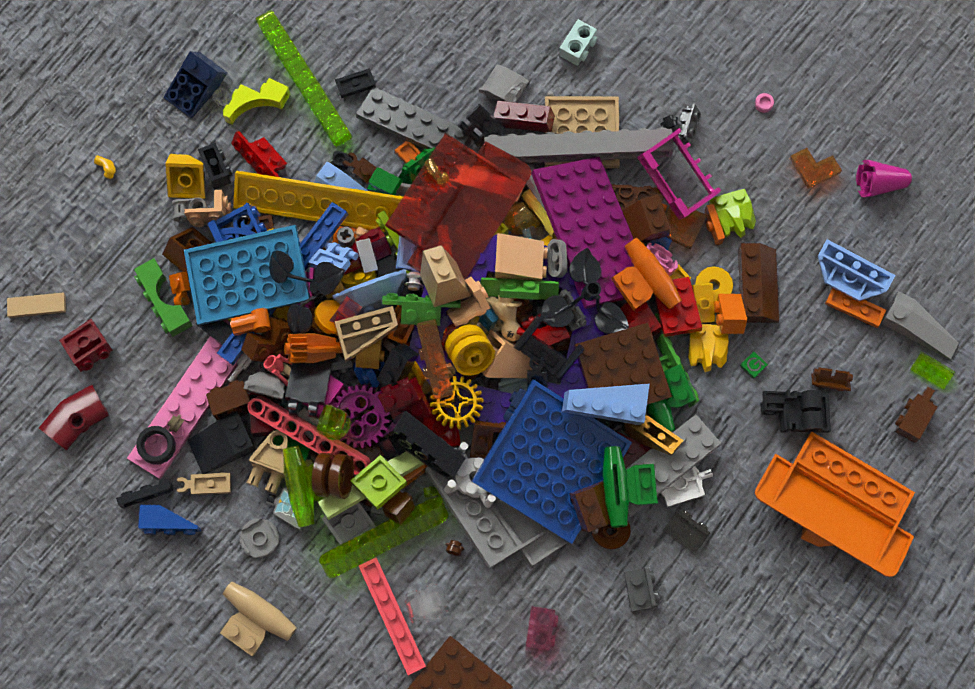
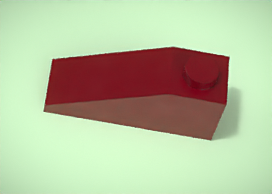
M380 227L369 230L356 240L370 238L376 261L392 254L387 239ZM356 241L350 248L358 253L357 260H349L351 265L344 272L343 276L362 268Z

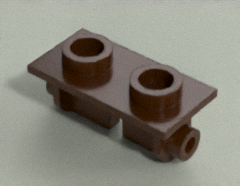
M814 368L813 374H811L812 385L819 388H833L838 391H851L850 382L853 380V374H850V372L836 370L835 375L831 376L832 369Z

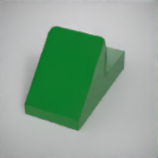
M377 167L369 180L367 190L395 195L403 180Z

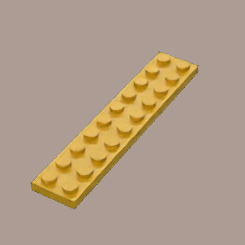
M235 172L233 208L235 209L249 203L251 206H256L260 213L318 221L333 202L348 212V216L341 224L343 226L361 227L368 230L378 227L375 221L378 219L376 215L385 211L397 234H400L401 230L415 232L411 228L412 225H415L412 217L420 214L421 199L249 172Z

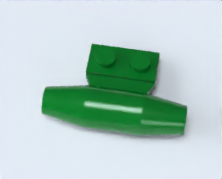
M682 364L664 371L672 397L646 406L649 417L671 432L676 430L671 407L680 408L697 400Z
M619 446L604 448L603 483L605 504L612 528L626 527L628 525L629 502L637 506L658 504L654 464L634 465L626 470L621 448Z

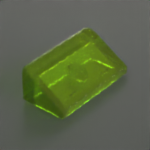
M922 351L910 368V370L943 390L955 373L954 370Z

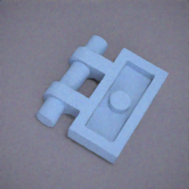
M326 242V250L319 249L308 262L315 269L321 262H330L346 271L351 265L349 260H357L358 253L354 252L351 248H343L338 243Z

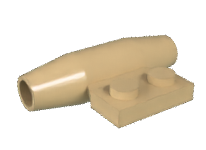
M231 582L224 590L223 595L239 613L231 616L220 634L251 656L255 655L264 642L266 631L286 641L296 631L297 627L280 610L255 592L234 582Z

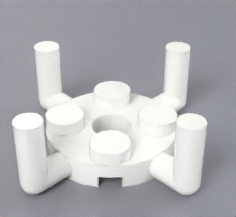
M462 442L458 449L466 459L455 475L454 480L448 481L444 491L449 494L459 490L462 494L472 498L480 497L484 506L489 508L496 497L493 494L488 496L487 491L472 483L469 478L470 474H476L484 459L479 457L468 459L465 453L468 444Z

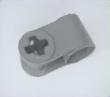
M201 198L175 199L172 201L175 214L173 221H188L184 214L185 209H197L199 206H203V208L209 207Z

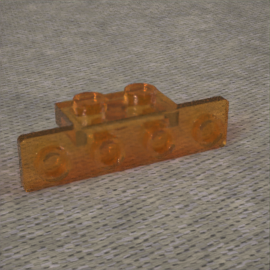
M436 320L417 323L422 349L418 350L421 361L425 360L426 368H423L425 380H430L434 399L452 396V386Z

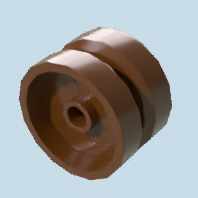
M331 453L318 454L312 470L314 494L318 497L328 498L332 496L337 499H346L352 489L350 480L354 478V465L351 456L342 454L334 456Z

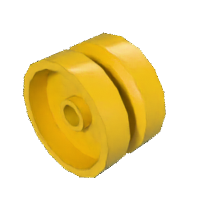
M469 324L455 329L445 342V350L457 372L462 375L471 376L483 372L492 364L495 358V350L483 329L477 325Z

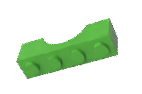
M154 258L134 269L137 274L134 278L139 286H144L146 291L143 294L148 302H153L154 307H152V310L157 318L159 316L162 318L163 322L160 324L165 333L169 332L174 337L193 326L181 305L173 306L161 301L160 289L166 281V277Z

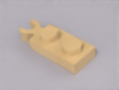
M230 473L192 474L191 480L183 477L177 478L178 482L185 483L183 488L177 489L179 493H186L188 490H191V495L231 493Z

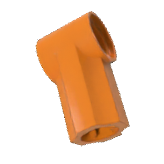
M258 308L251 311V314L231 318L230 325L233 334L237 336L253 331L257 333L269 331L271 325L268 309Z

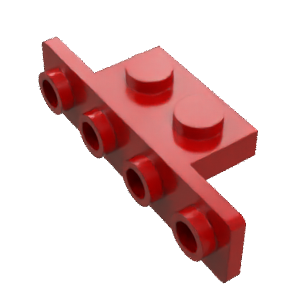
M240 131L235 132L231 144L257 174L280 177L276 172L284 169L287 162L264 137L250 143Z

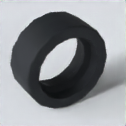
M151 426L139 434L136 448L138 454L146 462L163 464L172 458L176 450V442L166 428ZM160 434L167 440V449L160 456H151L145 450V442L151 435Z

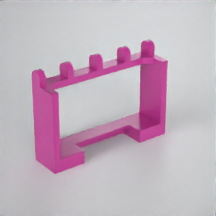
M680 128L637 157L679 220L688 216L721 191L720 188L714 190L707 181L712 177L709 173L704 176L697 166L701 159L698 158L694 161L686 148L691 146V144L688 142L683 145L679 139ZM670 139H673L709 193L690 208L686 207L681 198H676L658 171L657 167L659 165L651 155V152Z

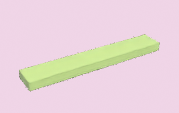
M404 452L400 456L387 461L402 477L424 465V463L408 452ZM352 485L351 492L346 499H337L329 496L318 503L327 519L330 520L366 498Z

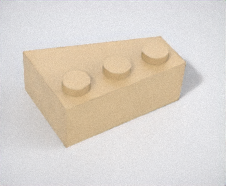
M393 306L335 321L345 363L397 329L398 323Z

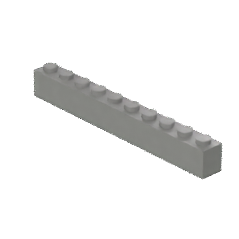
M661 127L656 130L641 128L636 131L621 129L613 132L602 130L600 132L583 131L581 133L567 131L563 134L547 132L542 135H536L535 133H528L526 135L508 134L507 136L489 135L484 137L485 165L567 162L600 157L601 160L637 159L639 155L670 135L672 129ZM670 139L651 152L653 158L672 157L673 139Z

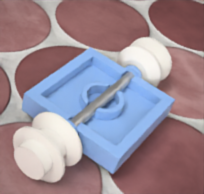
M416 214V217H412L415 225H412L411 228L415 232L401 230L399 235L396 268L411 271L406 274L409 282H406L404 285L413 291H418L419 288L424 287L420 283V280H422L420 272L423 251L437 247L438 237L424 234L430 230L426 225L431 222V219L427 218L425 214Z

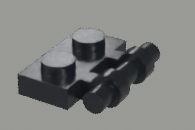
M480 104L466 116V119L470 122L468 125L463 121L458 124L462 133L465 136L468 135L474 141V144L477 147L480 146L483 150H485L484 137L489 135L501 136L506 131V127ZM477 128L482 134L478 135L473 130Z

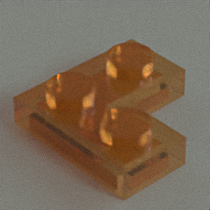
M805 148L790 156V160L808 189L842 172L833 155L816 163L808 148Z

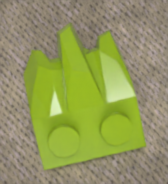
M745 188L716 196L709 200V204L715 206L725 237L730 236V232L734 231L742 238L746 235L745 227L754 229L756 220L751 200Z

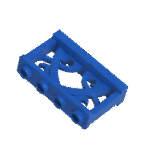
M249 203L217 220L207 223L216 242L234 239L233 235H235V238H238L240 235L256 234L251 231L254 227L257 233L267 231L264 223H260L258 219L260 216L258 209ZM243 215H248L250 217V224L245 225L244 219L241 222V228H239V218ZM233 221L234 227L222 229V226Z

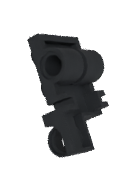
M790 390L786 392H762L761 414H779L781 433H786L789 430L791 432H831L829 393H821L819 390L793 391L791 393Z

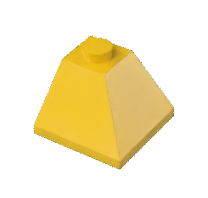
M170 154L165 163L168 197L205 199L203 162L190 155Z

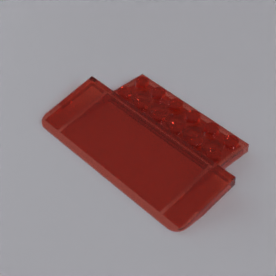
M445 133L385 224L387 228L417 246L407 265L421 272L423 251L442 245L457 262L462 276L466 280L480 258V253H483L529 180L531 169L515 156L485 141L479 152L476 153Z

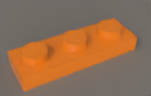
M833 287L825 302V305L876 328L879 327L886 312V309L866 300L857 301Z

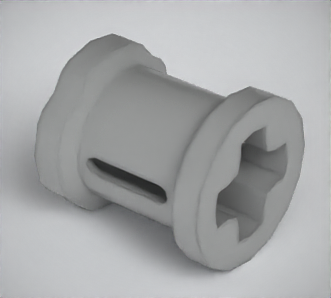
M342 227L338 230L337 238L339 244L343 248H350L355 242L353 230L349 227Z

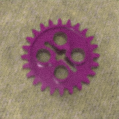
M360 384L356 385L355 389L353 386H349L348 391L342 390L343 396H336L339 402H332V405L336 408L330 410L334 417L329 418V420L335 421L331 428L338 429L335 435L341 434L340 441L347 439L346 444L351 445L353 443L354 448L359 447V445H361V448H366L367 444L369 447L374 446L373 440L376 443L381 442L379 436L384 437L385 433L383 431L389 428L386 424L392 422V420L388 419V416L391 415L390 412H385L377 396L381 391L375 393V387H371L368 390V385H363L361 388ZM362 397L366 400L364 408L360 405ZM372 405L374 406V409L364 414L361 417V420H356L354 423L350 425V427H348L347 425L346 431L342 428L344 427L343 424H346L344 423V421L346 420V409H349L351 412V416L348 421L350 423L351 421L360 417V413H364L368 411L372 407ZM373 413L377 416V422L375 424L371 421V415ZM357 425H360L362 428L360 435L356 433Z

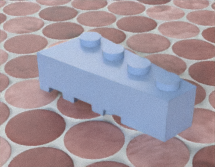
M649 384L568 390L564 393L562 412L640 425L645 421Z

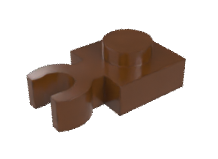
M348 153L352 162L349 163L344 160L342 164L345 167H352L353 171L351 174L367 184L377 167L363 157L358 161L354 153Z

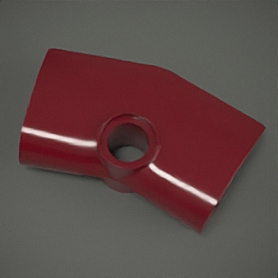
M90 385L61 401L39 426V429L67 451L81 433L86 432L91 425L109 417V413L99 399L94 386ZM78 419H83V423L80 426L76 427V421Z

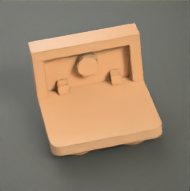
M214 190V208L184 210L188 221L195 227L208 225V222L217 220L232 212L231 203H228V197L224 195L222 190Z
M472 277L465 280L472 297L461 302V308H450L446 311L455 326H463L475 316H481L490 309L486 300L489 297L486 290L479 281L475 282Z

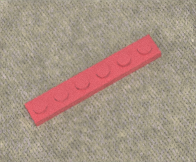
M377 557L359 565L407 675L409 676L426 667Z

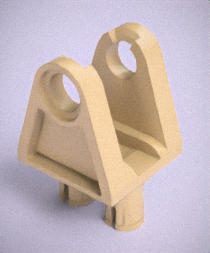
M279 430L271 432L252 454L249 461L253 469L246 482L247 484L258 487L263 473L269 472L271 476L264 490L276 494L282 478L289 479L291 458L287 456L289 441L286 434ZM278 435L284 438V442L280 446L273 444L274 437Z

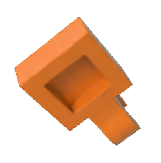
M187 272L169 275L172 294H176L174 305L185 306L190 304L187 291L190 290Z

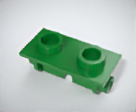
M436 148L424 149L415 157V160L412 159L403 165L401 170L403 174H409L411 182L438 163Z

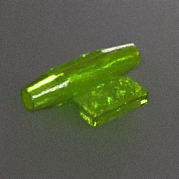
M299 446L283 449L284 477L292 511L298 526L303 527L315 524L314 500L319 502L326 497H318L314 494L312 488L314 463L307 467Z

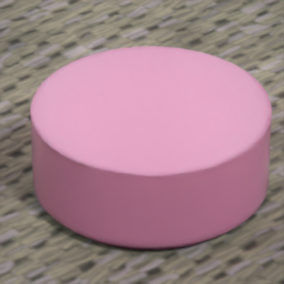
M767 93L758 95L755 101L756 109L762 113L769 112L774 105L773 97Z

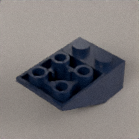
M190 51L163 98L187 116L193 118L218 90L228 72L201 52Z

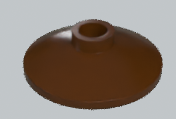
M629 521L626 527L612 528L609 523L606 526L591 531L599 546L613 550L626 544L631 534V527ZM607 529H612L613 534L609 535Z

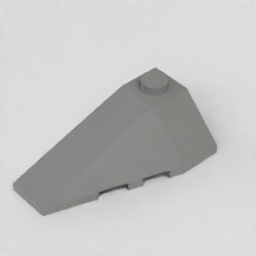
M899 291L881 322L882 325L949 360L959 344L915 299Z

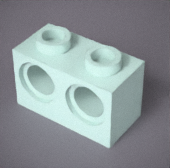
M578 19L560 46L559 56L577 66L581 61L584 62L588 56L589 47H593L598 39L596 37L597 29ZM583 34H584V35H587L588 37H587V38H582V37H580V35H583ZM572 49H577V50H579V51H578V52H572L571 50H572Z

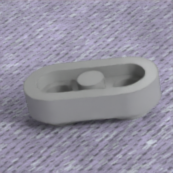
M552 239L547 246L548 272L552 277L562 278L568 268L566 244L563 240Z

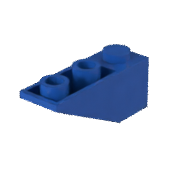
M140 505L138 528L144 531V534L155 535L156 531H161L165 535H175L176 532H183L184 535H195V532H201L200 527L161 505Z

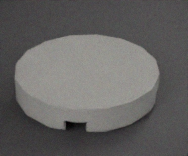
M257 518L249 521L243 527L240 535L242 549L254 558L270 556L279 545L280 536L278 529L272 522L265 519Z

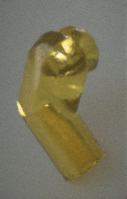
M433 159L426 160L425 165L438 184L443 185L449 181L448 174L446 172L440 173Z

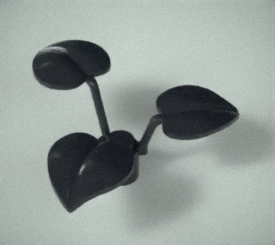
M588 248L582 250L574 257L569 267L571 278L575 282L583 281V284L586 285L582 289L581 295L569 305L561 296L554 295L549 297L542 306L540 317L548 326L564 327L574 318V314L569 308L573 307L583 298L587 301L595 299L596 310L599 312L595 316V324L601 332L611 334L628 329L629 325L626 316L616 304L605 302L600 309L599 299L601 297L599 294L601 286L596 281L601 276V266Z
M273 251L270 257L269 271L275 282L284 283L288 277L310 282L309 289L314 296L301 302L300 306L292 304L287 313V322L293 334L308 333L313 323V316L310 309L304 307V305L320 298V295L331 294L340 283L345 270L330 262H321L315 269V279L295 276L290 273L294 268L291 257L283 251Z

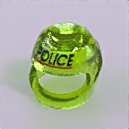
M326 404L319 418L317 432L331 440L343 438L350 430V417L342 409Z

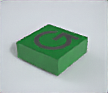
M753 352L741 363L740 367L754 379L768 364Z

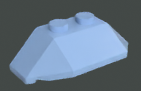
M828 239L818 254L824 283L857 301L886 293L895 277L894 274Z
M405 269L353 286L332 296L334 301L342 304L348 311L357 315L391 307L392 305L382 304V296H386L388 293H395L400 296L405 287L404 284L408 281Z

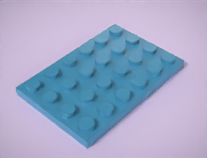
M287 226L185 249L184 255L197 325L251 314V311L258 308L271 310L298 304L310 298L307 282L288 277L286 282L277 283L272 279L269 271L272 252L283 251L291 257L294 263V268L290 273L306 278L297 226Z

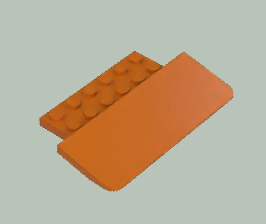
M814 432L809 434L793 464L775 454L754 492L756 498L762 503L886 577H893L897 574L914 538L912 534L901 529L898 525L915 492Z

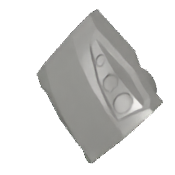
M497 64L487 81L479 89V93L483 94L484 92V95L489 99L516 103L529 84V80Z
M262 371L250 375L244 385V390L259 395L263 394L278 400H283L287 388L276 375Z

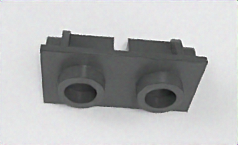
M694 103L692 107L686 105L682 109L679 121L685 123V125L678 124L677 129H681V132L678 134L681 142L686 140L690 144L692 139L695 138L696 125L701 117V113Z
M566 289L558 295L567 301V305L574 301L571 292H568ZM575 305L569 308L574 314L573 320L568 324L571 331L585 326L587 322L585 319L587 317L584 316L580 308Z

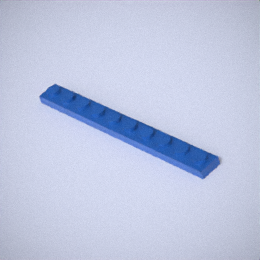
M333 202L300 243L305 271L310 266L308 261L319 249H323L326 242L329 241L348 216L346 210ZM277 308L268 310L269 318ZM232 332L217 354L234 365L243 354L241 349L247 333L235 336Z

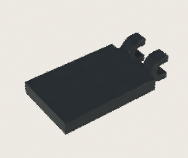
M334 358L316 363H292L285 399L289 401V414L297 415L299 402L309 404V417H317L318 406H325Z

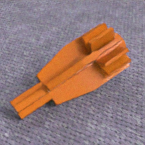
M316 333L288 334V343L284 345L285 355H288L289 363H316L336 358V353H343L340 342H336L335 337Z

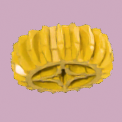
M453 376V382L451 383L448 378H445L446 385L442 382L438 383L441 390L438 388L433 389L438 395H431V399L436 402L430 403V406L433 408L437 407L432 411V414H439L436 417L437 421L444 419L442 422L443 426L450 422V429H453L454 423L457 424L458 429H461L460 423H464V426L467 428L469 427L468 420L473 424L475 423L473 415L478 418L480 417V413L476 410H483V406L478 405V403H483V398H477L482 392H474L478 386L474 384L470 387L472 382L470 379L465 384L464 377L462 376L460 382H457L456 376ZM453 388V395L449 399L441 401L442 396ZM459 388L468 391L472 398L462 397L459 394ZM455 394H457L459 402L462 401V403H459L458 412L455 405L451 404L455 402ZM473 404L471 411L461 417L462 408ZM441 407L453 409L455 418L446 415Z

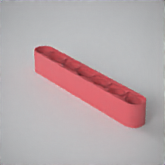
M257 396L248 403L250 414L318 454L331 453L336 456L340 451L346 452L353 460L354 475L359 474L363 470L357 467V461H362L365 468L371 463L366 455L301 417L289 414V410L264 396ZM256 401L262 404V410L256 409ZM272 411L279 414V420L273 419ZM289 421H293L296 424V430L290 429ZM306 431L313 433V440H309L306 437ZM323 441H327L330 443V450H327L323 447Z

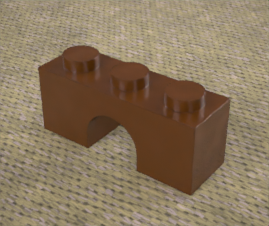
M399 491L382 506L385 516L402 525L415 509L412 496L405 491ZM367 499L360 501L370 508L373 506Z

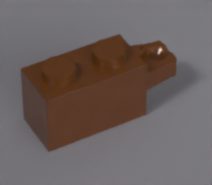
M927 387L922 395L918 393L913 399H908L904 406V409H906L904 415L900 414L895 422L897 427L894 432L914 443L920 440L938 407L930 400L935 390Z

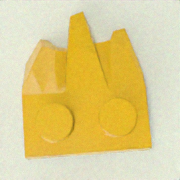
M702 324V331L689 333L688 358L691 366L701 363L704 372L711 371L712 363L722 368L727 362L729 334H721L720 326Z

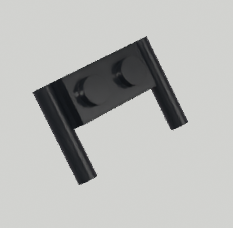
M536 316L516 342L514 348L529 358L533 357L534 361L538 364L541 363V357H544V368L555 374L559 379H562L585 348L578 344L566 359L564 355L533 335L543 322L540 316Z

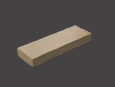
M65 293L7 298V316L9 318L66 313Z

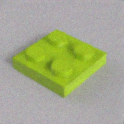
M381 455L350 480L352 485L377 510L407 485V481Z

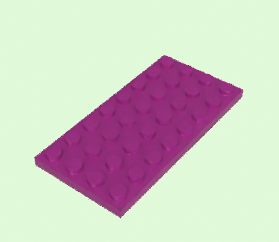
M600 157L534 169L531 175L556 238L563 240L566 244L568 268L574 257L582 250L588 248L601 266V276L596 281L601 286L599 304L603 305L605 302L612 303L624 300L625 298L611 278L627 267H634L624 247L633 240V236ZM574 281L575 286H576L577 291H578L579 296H580V295H581V292H582V289H583L586 285L583 284V281H582V282H575V281ZM584 298L581 299L585 309L596 306L595 299L592 301H587Z

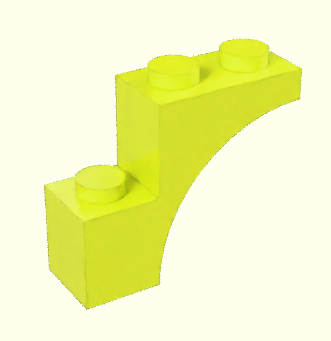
M268 78L266 83L262 84L260 93L240 84L239 88L234 90L231 102L223 109L225 121L233 125L241 114L256 107L271 106L283 109L291 95L289 87Z

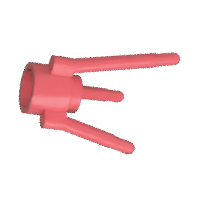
M281 354L277 357L275 355L268 356L264 361V367L271 374L276 375L287 387L288 381L280 373L284 369L283 362L290 365L292 363H289V360Z

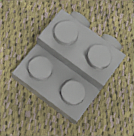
M360 503L355 504L330 520L327 519L323 510L321 511L323 513L320 515L321 519L344 550L376 527Z

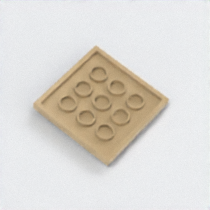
M545 96V106H551L555 115L551 131L555 134H563L567 131L573 133H581L583 131L600 132L602 130L619 131V97ZM620 159L601 160L604 168L620 167ZM567 161V162H545V167L554 166V165H559V164H564V163H569V162H574V161Z

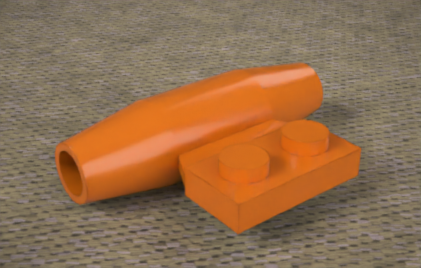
M638 238L633 239L624 246L634 267L625 268L613 276L611 280L633 310L647 302L652 294L668 309L682 301L670 276L655 255Z

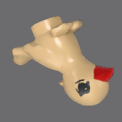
M499 295L498 299L493 296L488 299L486 298L489 306L492 307L495 314L503 321V323L499 324L502 336L510 342L519 340L525 330L521 328L516 320V307L521 306L522 302L514 301V298H501Z

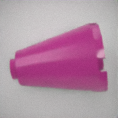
M863 160L862 162L864 163L858 166L856 174V184L860 185L861 191L858 192L864 198L907 188L912 181V175L907 169L872 160Z

